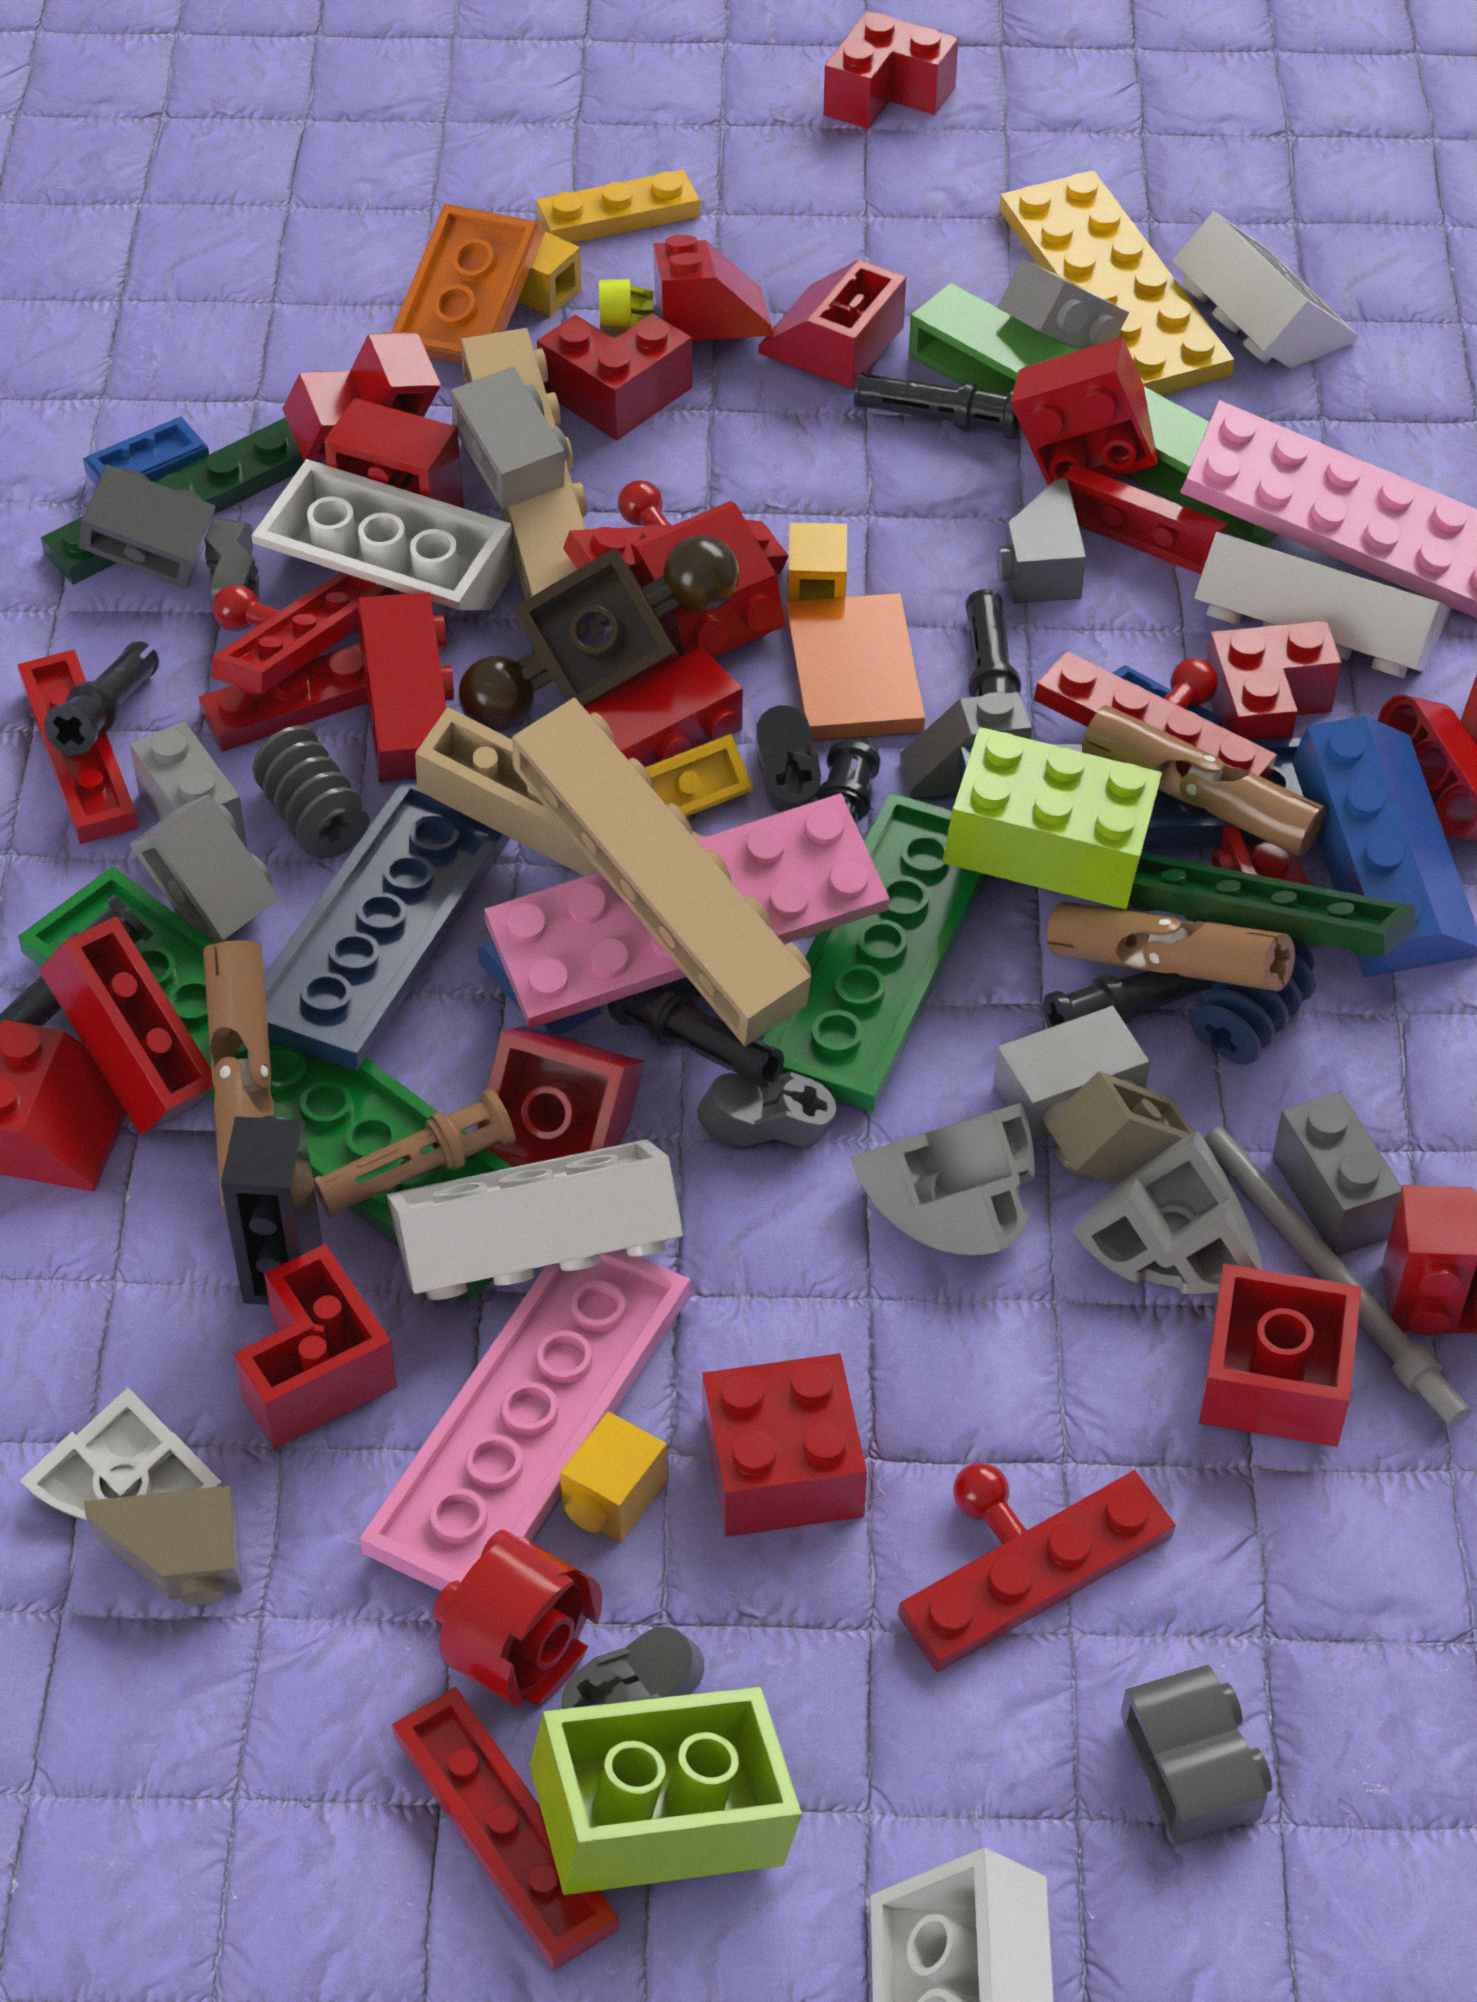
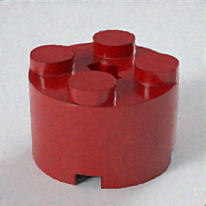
M499 1530L487 1541L481 1557L470 1568L461 1582L455 1580L449 1583L435 1602L433 1617L442 1623L439 1639L441 1657L448 1666L513 1707L523 1709L522 1701L525 1699L537 1706L552 1697L566 1683L581 1662L588 1645L578 1640L586 1618L598 1624L602 1609V1591L595 1579L527 1538L516 1536L508 1530Z

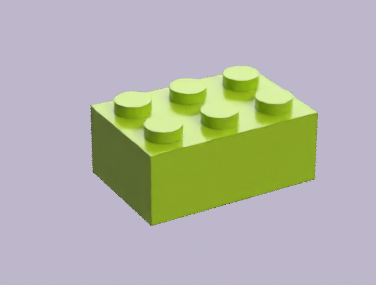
M979 727L952 810L942 863L1126 910L1162 772L1079 752L1071 748H1063L1015 736L1010 733Z
M761 1686L543 1711L529 1766L563 1895L784 1866L802 1812Z

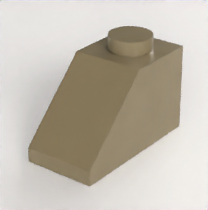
M1100 1071L1045 1122V1125L1058 1144L1055 1153L1067 1170L1078 1177L1086 1175L1110 1184L1123 1181L1152 1158L1194 1131L1172 1098Z
M231 1486L85 1501V1516L94 1538L168 1598H181L182 1602L187 1604L204 1605L221 1601L225 1598V1593L242 1591L238 1514Z

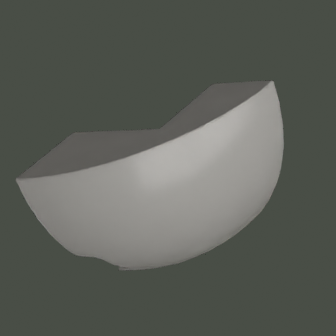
M1023 1102L850 1157L863 1188L882 1214L909 1237L939 1251L970 1256L1000 1252L1011 1246L1018 1239L1028 1221L1029 1214L1022 1208L1019 1196L1021 1186L1032 1181L1035 1177V1162L1032 1137Z
M1198 1130L1193 1131L1129 1175L1100 1199L1082 1217L1073 1230L1078 1240L1097 1260L1125 1279L1135 1283L1146 1280L1159 1285L1176 1287L1180 1289L1182 1294L1218 1292L1223 1263L1262 1270L1259 1249L1242 1206L1222 1168Z

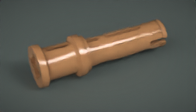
M489 1088L481 1092L479 1101L446 1116L442 1112L430 1115L429 1120L425 1121L426 1129L382 1149L375 1150L324 1176L313 1178L316 1195L327 1216L330 1218L343 1209L356 1205L384 1191L391 1190L397 1185L441 1165L447 1170L450 1168L454 1170L461 1168L465 1165L466 1157L497 1143H501L505 1147L515 1143L516 1137L511 1120L496 1092ZM478 1123L484 1124L483 1128L466 1136L461 1134L462 1130ZM432 1145L433 1151L424 1155L420 1154L421 1149ZM401 1158L405 1159L404 1164L361 1184H357L355 1181L357 1178Z

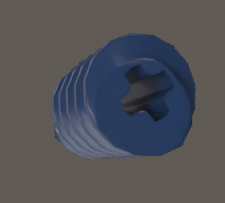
M1291 938L1295 948L1294 968L1289 982L1279 991L1216 981L1211 991L1205 994L1199 1000L1197 1007L1189 1012L1190 1024L1200 1040L1225 1059L1236 1064L1249 1065L1259 1058L1261 1050L1272 1043L1275 1033L1284 1029L1289 1017L1295 1015L1300 1010L1302 1002L1314 994L1316 982L1312 970L1315 963L1313 953L1307 945L1300 944L1295 938Z

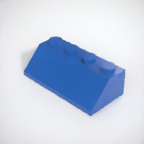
M1366 715L1307 726L1292 764L1303 797L1326 808L1325 819L1317 839L1334 889L1415 906L1416 929L1387 956L1367 958L1357 955L1364 978L1477 957V925L1410 736Z

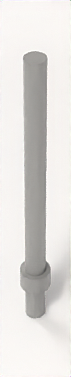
M1217 1127L1206 1135L1204 1140L1216 1160L1321 1280L1362 1286L1223 1127ZM1362 1286L1358 1322L1394 1362L1392 1372L1411 1393L1420 1392L1450 1428L1461 1425L1468 1419L1472 1409L1440 1374L1442 1365L1423 1344L1414 1345Z

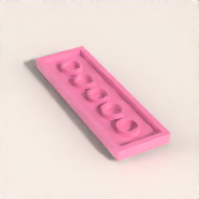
M1219 400L1180 493L1477 618L1476 508Z
M842 793L696 840L705 851L709 849L714 850L723 859L730 871L731 882L744 898L752 896L762 905L770 919L772 931L783 944L888 910L890 898ZM600 872L484 909L486 925L528 1029L686 977Z
M623 1249L600 1254L601 1263L585 1269L562 1271L560 1263L545 1266L359 1538L361 1553L442 1592L452 1581L458 1580L461 1582L470 1568L481 1557L487 1541L497 1531L502 1529L508 1530L516 1536H523L532 1541L561 1496V1470L607 1411L615 1413L690 1297L691 1279L639 1256H628L627 1251Z

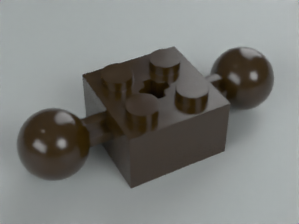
M695 535L685 538L677 543L669 552L665 560L663 576L641 587L625 557L615 547L533 595L512 609L536 650L517 662L503 656H489L473 663L463 674L458 688L459 704L464 715L496 732L507 731L521 724L528 716L533 706L534 692L553 681L566 702L575 697L582 706H585L681 657L660 618L680 606L692 611L707 612L715 610L728 602L737 589L740 576L739 564L735 554L727 544L712 536ZM596 620L604 627L610 625L612 627V630L607 634L608 641L600 647L594 642L587 645L585 642L592 635L589 625Z

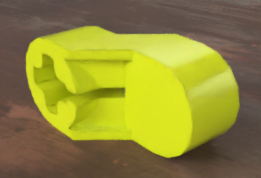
M630 279L599 280L600 330L611 337H618L653 313V290L630 285Z

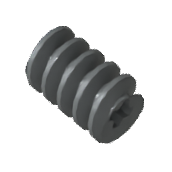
M301 725L291 726L275 733L263 743L255 756L252 767L254 780L264 791L266 798L275 807L277 814L286 823V827L295 836L300 847L313 857L333 858L347 852L356 845L367 831L371 820L367 813L362 811L361 797L354 789H351V783L340 773V768L333 759L329 758L328 751L318 742L316 734L309 727Z

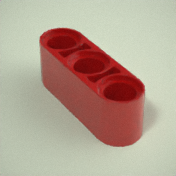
M1404 694L1391 697L1381 708L1377 721L1410 736L1444 834L1453 838L1477 842L1476 743L1448 705Z

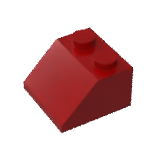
M674 235L668 237L665 242L653 243L655 301L658 317L691 336L692 341L772 336V325L761 287L707 240H697L696 237L691 235Z
M732 501L631 543L641 587L663 576L664 564L669 552L677 543L691 536L708 535L715 537L727 544L737 558L740 572L738 586L733 596L723 606L707 612L692 611L680 606L660 618L681 656L702 647L714 658L786 626L776 573L738 506Z
M2 1020L0 1024V1174L95 1192L126 1118V1111L85 1045L63 1030Z
M528 1026L501 1031L487 1089H493L502 1101L511 1120L516 1141L506 1147L501 1143H497L487 1149L511 1167H517L619 1145L631 1120L645 1061L539 1029H528ZM478 1123L477 1130L483 1128L484 1124Z

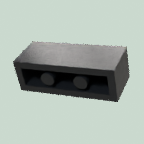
M235 1116L221 1179L222 1194L242 1301L246 1304L270 1305L264 1273L321 1246L323 1243L304 1121L287 1120L278 1116H265L262 1118Z

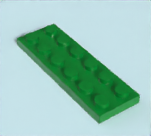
M889 792L864 841L890 898L888 910L817 933L805 956L811 969L807 1005L767 1031L762 1042L776 1047L783 1052L784 1066L780 1075L793 1072L822 1084L831 1093L834 1100L868 1111H875L987 877V874L942 863L952 815L951 810Z

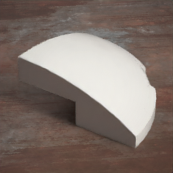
M129 1387L77 1435L72 1431L20 1480L31 1493L49 1506L86 1521L85 1501L220 1487L222 1485V1482L174 1432H171Z

